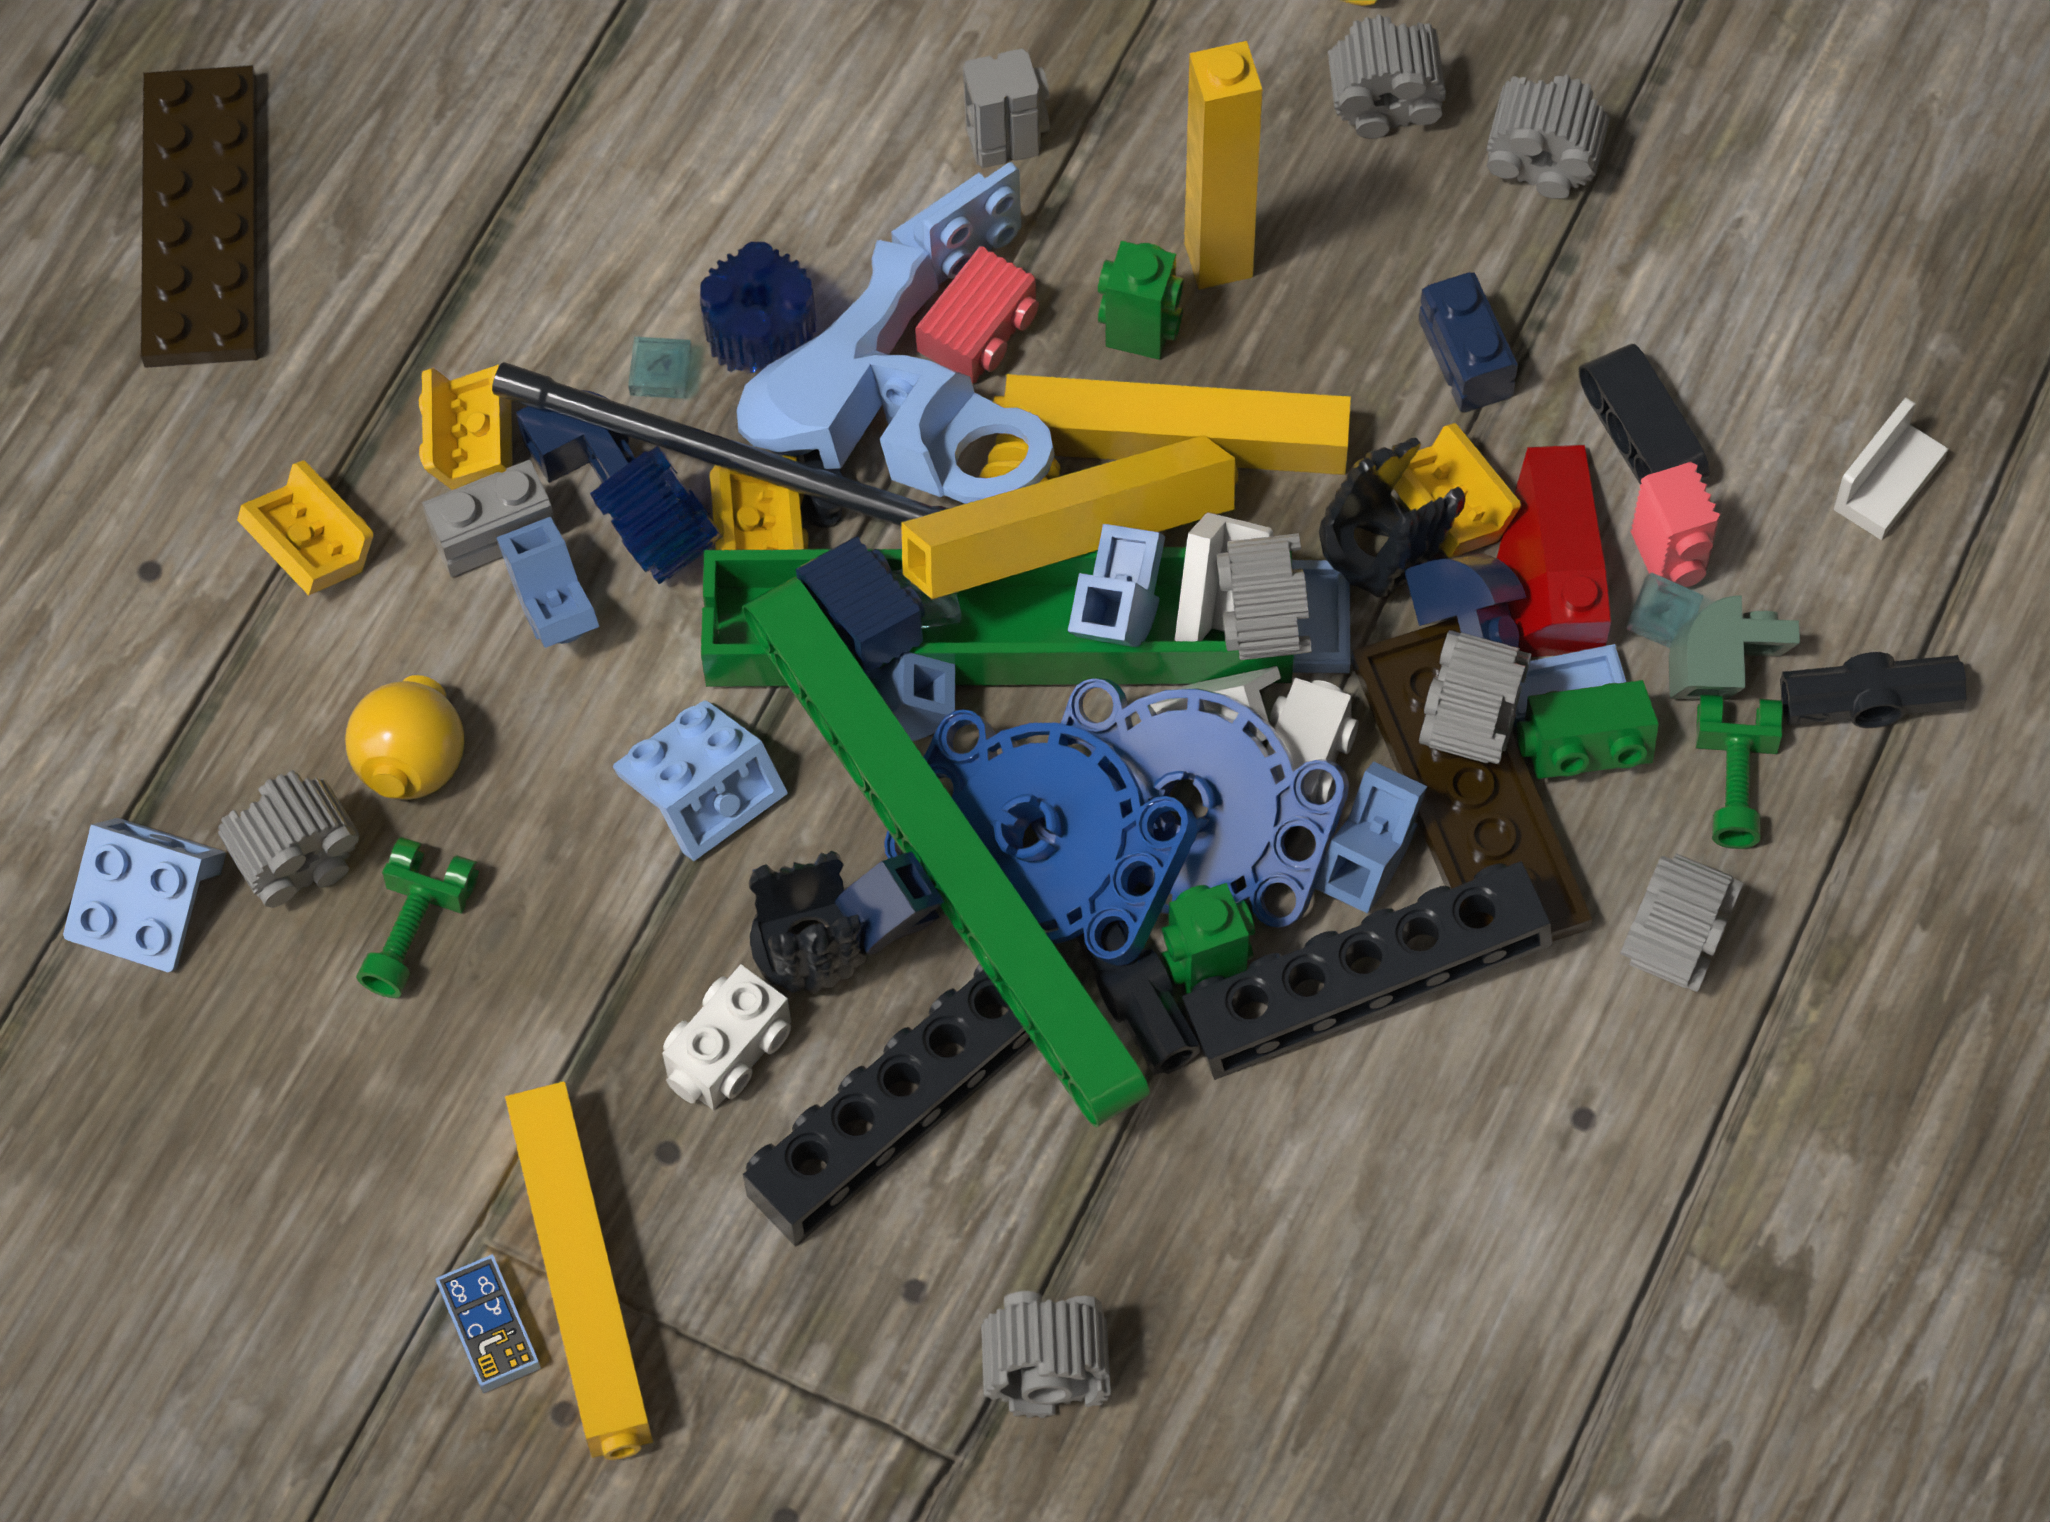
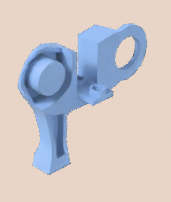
M882 240L876 241L872 255L873 274L865 292L823 333L769 364L750 380L744 387L737 407L738 432L754 447L767 449L780 456H799L819 449L824 468L838 469L843 466L883 405L888 427L881 436L880 443L891 480L938 497L945 495L964 504L1039 483L1048 474L1055 455L1050 430L1038 416L1019 408H1003L976 394L970 376L929 360L906 355H889L903 334L909 320L939 287L930 254L926 249ZM995 433L1012 434L1022 438L1029 446L1026 458L1017 468L1005 475L993 478H976L963 473L957 466L961 452L969 443L982 436Z

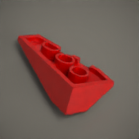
M1585 445L1527 447L1514 493L1520 501L1521 507L1503 533L1496 557L1516 574L1527 597L1508 603L1511 618L1515 621L1519 631L1520 651L1530 653L1531 657L1558 656L1606 646L1611 624L1606 568Z

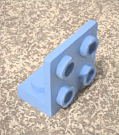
M1009 162L987 178H984L980 172L893 230L891 232L892 243L926 249L930 254L938 285L948 278L954 279L978 247L984 246L987 251L993 247L996 249L1008 244L1015 237L1018 230L1021 229L1020 170L1012 162Z
M706 700L696 706L683 710L676 717L675 721L651 738L635 744L627 755L613 765L618 777L660 809L681 851L692 861L697 860L788 794L762 741Z
M120 818L91 824L63 932L64 938L68 941L165 972L176 970L199 882L221 875L226 852Z

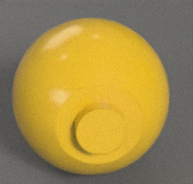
M412 675L406 677L403 681L388 683L374 689L357 704L347 724L345 746L353 771L367 787L387 798L416 799L435 792L453 776L463 755L464 731L456 709L446 698L444 688L437 681L429 677Z

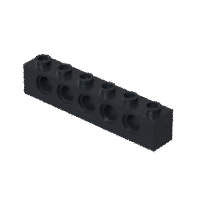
M1520 861L1510 866L1499 863L1482 869L1474 876L1472 881L1452 889L1449 886L1433 888L1422 894L1418 898L1417 903L1394 911L1392 908L1375 911L1362 920L1361 925L1338 934L1337 931L1320 933L1309 939L1305 943L1304 948L1284 956L1279 953H1273L1260 957L1249 965L1248 970L1229 978L1224 976L1207 978L1196 984L1192 992L1183 995L1182 999L1214 1080L1552 946L1551 926L1523 862ZM1477 912L1487 913L1494 918L1488 926L1479 929L1470 928L1463 923L1469 915ZM1418 935H1429L1437 940L1436 944L1426 951H1415L1407 947L1408 942ZM1363 957H1372L1381 962L1376 970L1367 974H1359L1350 969L1356 960ZM1314 979L1324 984L1322 990L1313 996L1304 997L1294 992L1296 986L1305 980ZM1250 1002H1260L1268 1006L1266 1011L1255 1019H1244L1237 1015L1241 1007Z
M980 964L974 971V978L960 990L956 991L952 988L939 996L930 1007L929 1016L914 1029L905 1027L898 1031L885 1045L884 1054L868 1068L862 1065L852 1070L840 1083L838 1093L822 1107L816 1104L805 1110L792 1126L793 1132L776 1146L773 1144L765 1145L748 1161L746 1165L747 1171L743 1173L747 1197L795 1247L1033 1043ZM990 1004L1001 1005L1008 1010L1005 1015L996 1019L985 1018L978 1013L981 1008ZM946 1042L956 1043L963 1048L958 1055L949 1058L938 1056L933 1052L938 1045ZM899 1081H909L918 1086L914 1093L903 1097L895 1096L888 1091L891 1085ZM852 1120H865L873 1125L867 1133L859 1136H852L842 1131V1128ZM807 1159H819L827 1164L820 1173L815 1175H804L796 1170L797 1166Z

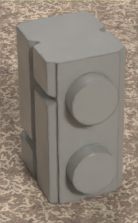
M1023 48L999 53L997 59L986 56L965 61V66L963 67L965 125L976 164L983 169L1004 164L1009 157L1017 161L1038 156L1039 150H1041V132L1050 131L1049 117L1044 102L1049 100V89L1043 68H1033L1029 53Z
M530 459L507 468L503 473H494L422 502L430 534L450 577L503 557L496 537L550 516L555 524L551 503Z

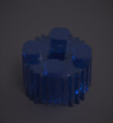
M749 242L742 249L738 250L737 256H733L730 253L727 254V261L718 260L717 269L710 268L709 276L704 277L700 284V306L706 341L710 343L712 357L718 358L720 366L727 364L729 372L735 369L744 371L745 367L749 368L750 373H754L756 369H761L762 371L769 364L813 339L817 320L811 278H807L805 268L800 269V262L798 260L791 262L790 255L787 253L780 256L779 250H773L772 246L766 242Z
M657 445L649 452L645 451L605 480L590 495L603 515L609 513L613 518L611 523L623 539L621 540L636 562L639 563L644 572L647 573L650 570L654 580L661 584L701 556L704 550L712 548L715 542L723 536L709 517L710 513L691 487H685L676 475L678 474L677 470Z

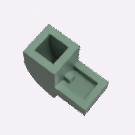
M1742 595L1725 597L1708 605L1685 622L1672 641L1669 652L1670 699L1700 700V694L1722 696L1723 700L1729 699L1745 688L1744 655L1782 656L1800 644L1799 620H1778V613L1774 611H1752L1743 614L1742 617Z

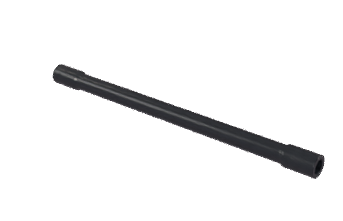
M507 362L500 364L494 376L492 384L493 395L539 410L548 409L901 526V522L949 509L943 506H931L615 402L558 383L549 376Z

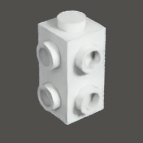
M1295 678L1288 697L1278 696L1269 724L1275 729L1289 751L1296 770L1309 761L1324 759L1336 762L1339 752L1348 754L1353 746L1359 721L1351 718V695L1343 693L1339 687L1326 681L1316 680L1311 683ZM1270 743L1267 748L1265 747L1269 755L1276 753ZM1280 765L1276 770L1280 781H1282L1285 775L1282 765ZM1322 769L1310 772L1304 782L1305 794L1309 800L1317 804L1319 802L1325 804L1331 800L1336 787L1335 779L1329 772Z
M741 964L729 978L722 976L712 984L704 996L702 1009L689 1023L684 1020L676 1025L668 1035L663 1046L665 1051L662 1054L668 1076L666 1081L671 1089L689 1103L693 1104L699 1099L713 1111L726 1097L733 1099L745 1088L751 1078V1068L765 1052L773 1054L777 1051L791 1030L788 998Z

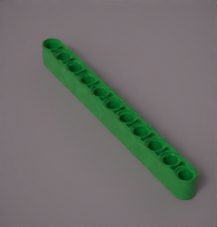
M792 577L742 606L743 614L753 635L903 853L913 852L944 900V903L940 905L941 909L1085 1118L1097 1128L1150 1095L1148 1084L1134 1059L802 582L797 577Z

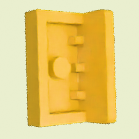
M500 365L453 380H449L435 368L422 371V393L419 396V408L422 414L423 442L419 448V455L424 469L451 490L497 472L503 473L507 468L513 466L511 400L493 395L492 393L494 376Z
M1456 423L1444 426L1432 446L1418 450L1410 461L1408 468L1393 488L1410 510L1415 508L1418 510L1431 500L1434 502L1439 497L1443 499L1451 489L1456 487L1463 490L1465 495L1464 509L1454 519L1453 527L1448 531V537L1441 545V549L1449 558L1498 542L1521 507L1518 498Z
M783 455V456H782V457H785V458H788V459H791V460L796 461V457H795V456H788V455ZM717 465L714 466L710 471L716 550L808 549V533L805 528H802L800 510L804 494Z
M305 460L292 465L286 486L241 504L237 521L308 596L362 573L373 539V532L365 520L356 514L331 488L330 484L320 477Z

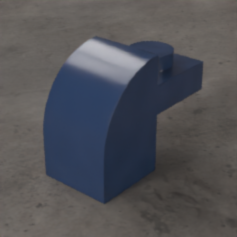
M582 390V391H585V392H588V393H591V394H594V395H597V396L606 398L605 396L600 395V394H598V393L591 392V391H586V390ZM527 406L516 412L522 441L548 483L590 463L616 506L636 496L632 473L639 469L636 459L627 445L629 443L628 436L548 409L539 410Z
M1474 553L1434 560L1404 569L1419 626L1458 618L1462 633L1519 648V631L1515 621L1511 618L1508 603L1527 597L1520 580L1505 563L1490 555Z
M912 851L881 861L851 884L835 901L844 917L859 915L861 921V944L869 955L878 953L896 939L924 930L940 918L935 909L944 903V900Z

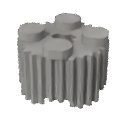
M1381 14L1376 15L1373 19L1365 17L1362 22L1354 21V25L1350 27V35L1345 36V41L1339 40L1337 45L1328 50L1334 108L1337 116H1341L1342 121L1348 120L1349 125L1355 124L1358 136L1371 139L1386 135L1389 132V127L1397 128L1398 125L1406 127L1410 122L1417 125L1435 123L1442 116L1441 106L1442 101H1445L1446 94L1436 29H1432V24L1430 23L1423 24L1419 22L1417 26L1407 27L1404 23L1400 26H1395L1394 23H1391L1390 17H1382Z
M1564 75L1563 77L1555 76L1554 81H1551L1549 84H1545L1542 80L1535 84L1532 81H1527L1526 77L1518 78L1515 76L1511 77V81H1506L1505 86L1501 90L1487 144L1489 158L1486 166L1491 174L1506 179L1517 177L1519 182L1527 181L1530 185L1537 184V191L1551 199L1566 198L1569 195L1571 186L1578 188L1579 184L1585 185L1587 180L1591 181L1593 175H1596L1610 117L1604 111V107L1598 106V101L1592 99V85H1583L1578 78L1575 80L1570 79V75Z
M1299 533L1227 541L1228 552L1216 553L1220 590H1232L1234 611L1223 612L1227 651L1239 650L1240 660L1311 653V639L1309 636H1298L1297 619L1309 618L1305 575L1303 569L1291 568L1290 551L1301 550Z
M1449 630L1440 658L1442 667L1438 679L1433 678L1424 708L1426 717L1419 743L1427 745L1429 748L1476 761L1499 764L1502 752L1506 751L1516 717L1515 712L1522 688L1520 683H1525L1531 654L1519 651L1520 648Z
M294 770L285 776L280 774L274 780H267L258 789L262 795L258 802H252L249 809L242 810L240 817L235 810L231 811L229 815L221 819L223 823L218 826L220 838L255 895L257 894L266 907L271 908L286 903L301 888L311 885L314 881L318 887H328L340 880L349 871V867L344 859L350 856L348 852L355 849L354 845L359 840L358 830L324 778L320 780L315 778L311 781L310 778H306L303 781L299 773H295Z
M1677 853L1673 860L1662 855L1620 954L1631 958L1630 966L1685 989L1689 988L1698 992L1711 961L1700 956L1701 951L1713 956L1728 921L1727 918L1719 916L1717 913L1721 910L1731 914L1744 882Z
M1020 1291L1007 1294L1004 1297V1309H998L996 1314L990 1313L988 1318H984L983 1324H981L984 1397H990L991 1400L1002 1398L1003 1402L1009 1401V1411L1013 1413V1416L1026 1415V1418L1033 1416L1045 1418L1046 1416L1055 1415V1406H1058L1059 1403L1071 1404V1401L1074 1400L1080 1402L1083 1401L1084 1397L1086 1408L1093 1405L1100 1406L1103 1404L1102 1401L1108 1400V1396H1110L1107 1319L1104 1318L1102 1313V1302L1097 1298L1077 1296L1066 1301L1061 1300L1057 1303H1053L1052 1300H1046L1042 1303V1296L1039 1293Z

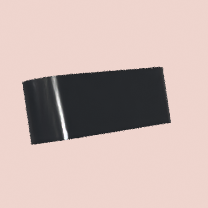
M1634 343L1628 344L1580 365L1579 379L1584 394L1640 485L1642 484L1641 479L1647 475L1689 462L1698 465L1697 473L1702 474L1701 482L1708 480L1710 469L1703 448L1644 353Z

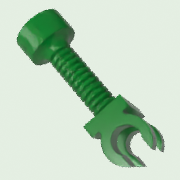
M1700 694V704L1697 706L1696 748L1725 750L1727 753L1725 807L1718 809L1713 814L1712 840L1717 845L1730 849H1744L1755 846L1760 841L1761 817L1756 810L1749 808L1750 752L1778 753L1782 738V700L1759 699L1755 725L1722 723L1723 697Z
M404 837L398 839L390 855L389 863H386L382 874L386 889L406 895L407 898L380 953L370 952L366 954L356 975L358 982L362 986L384 997L398 998L401 996L410 976V971L403 964V960L429 908V904L462 914L466 906V900L472 894L478 879L479 870L474 869L477 864L476 861L458 855L454 856L447 868L443 882L418 873L425 854L419 851L422 843Z

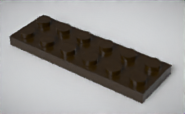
M253 65L143 73L141 359L145 368L258 360L257 77Z
M1458 618L1352 650L1351 663L1396 771L1427 786L1416 819L1444 886H1449L1452 889L1472 881L1479 871L1494 864L1504 863L1510 866L1522 861L1549 919L1552 942L1590 930L1592 917L1512 731L1506 751L1502 752L1499 764L1476 761L1429 748V746L1419 743L1426 717L1424 708L1433 678L1438 679L1442 667L1440 658L1449 630L1461 633ZM1477 912L1469 915L1463 923L1470 928L1479 929L1488 926L1494 918L1487 913Z

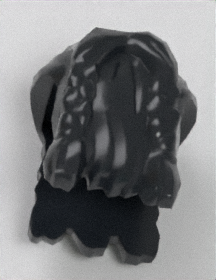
M1410 438L1403 443L1392 445L1391 449L1382 447L1379 450H1372L1365 454L1366 457L1358 460L1352 466L1344 482H1341L1340 489L1336 491L1335 498L1326 507L1325 517L1320 524L1319 536L1323 556L1331 567L1340 572L1350 585L1362 588L1376 598L1388 596L1397 587L1408 583L1404 569L1427 563L1433 555L1441 551V545L1447 539L1448 531L1453 527L1454 519L1464 509L1465 495L1459 487L1451 489L1443 499L1439 497L1434 502L1431 500L1418 510L1415 508L1410 512L1391 495L1394 486L1420 449L1421 443L1417 438ZM1356 528L1389 537L1376 557L1368 555L1358 547L1354 539V530Z
M831 850L828 854L821 852L814 863L801 864L794 862L792 868L785 865L780 868L779 872L774 871L767 864L762 865L752 871L748 882L750 890L755 894L754 905L757 911L750 931L752 957L764 978L773 985H780L791 993L800 990L817 993L824 988H833L840 980L851 978L857 967L863 965L868 960L869 954L861 944V921L859 915L844 917L835 904L839 895L845 891L843 880L840 876L844 864L840 855L835 851ZM804 920H818L821 922V924L808 926L797 935L789 933L793 926Z

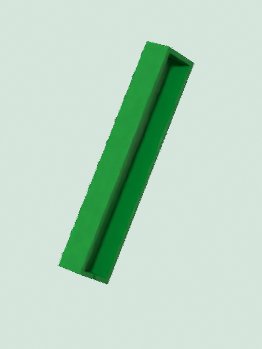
M1163 547L1154 595L1160 598L1150 632L1145 641H1141L1138 647L1078 638L1068 632L1079 573L1093 575L1098 550L931 599L903 575L902 549H877L886 558L894 581L897 580L901 588L906 586L912 587L920 597L925 609V617L921 619L923 641L919 647L913 646L909 652L954 664L955 685L1080 684L1085 680L1093 678L1110 679L1117 684H1194L1276 666L1281 678L1273 683H1292L1294 654L1240 660L1239 650L1227 651L1225 633L1216 629H1211L1202 641H1175L1186 547ZM831 549L704 550V607H702L701 660L706 687L788 686L750 630L744 617L742 606L788 579L797 577L796 568ZM1290 551L1291 568H1292V551ZM883 662L879 669H881L888 663Z

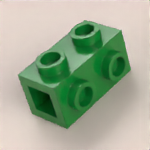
M1121 240L1115 260H1105L1098 282V293L1103 294L1098 313V323L1105 324V347L1160 360L1166 340L1176 341L1183 317V308L1178 306L1184 286V278L1176 277V253L1167 252L1151 243L1134 244Z
M1643 680L1608 683L1596 687L1550 691L1545 694L1528 696L1525 721L1517 723V741L1521 755L1523 757H1531L1537 779L1556 776L1568 777L1585 772L1613 768H1631L1641 764L1653 763L1659 723Z
M1227 882L1212 888L1208 885H1198L1182 892L1175 901L1169 902V926L1162 928L1167 950L1163 951L1161 956L1164 968L1173 986L1182 984L1185 993L1188 994L1192 992L1196 984L1214 976L1229 978L1247 970V960L1253 959V950L1249 936L1255 934V927L1245 901H1234Z

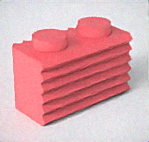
M984 246L978 247L916 326L917 352L942 366L970 376L972 383H976L979 375H982L984 370L992 372L1000 364L1007 350V342L1011 334L1015 333L1016 328L1024 331L1033 321L1039 307V302L1036 300L1035 277L1031 273H1025L1022 268H1016L1012 262L1007 263L1003 257H997L994 252H988Z
M1692 462L1659 471L1641 479L1642 484L1640 485L1641 490L1638 491L1639 496L1637 497L1638 502H1636L1634 523L1631 525L1633 529L1630 532L1656 589L1661 590L1671 586L1678 589L1687 588L1697 584L1706 576L1720 514L1714 511L1716 504L1710 502L1711 494L1705 492L1707 484L1701 482L1702 474L1697 473L1698 465Z

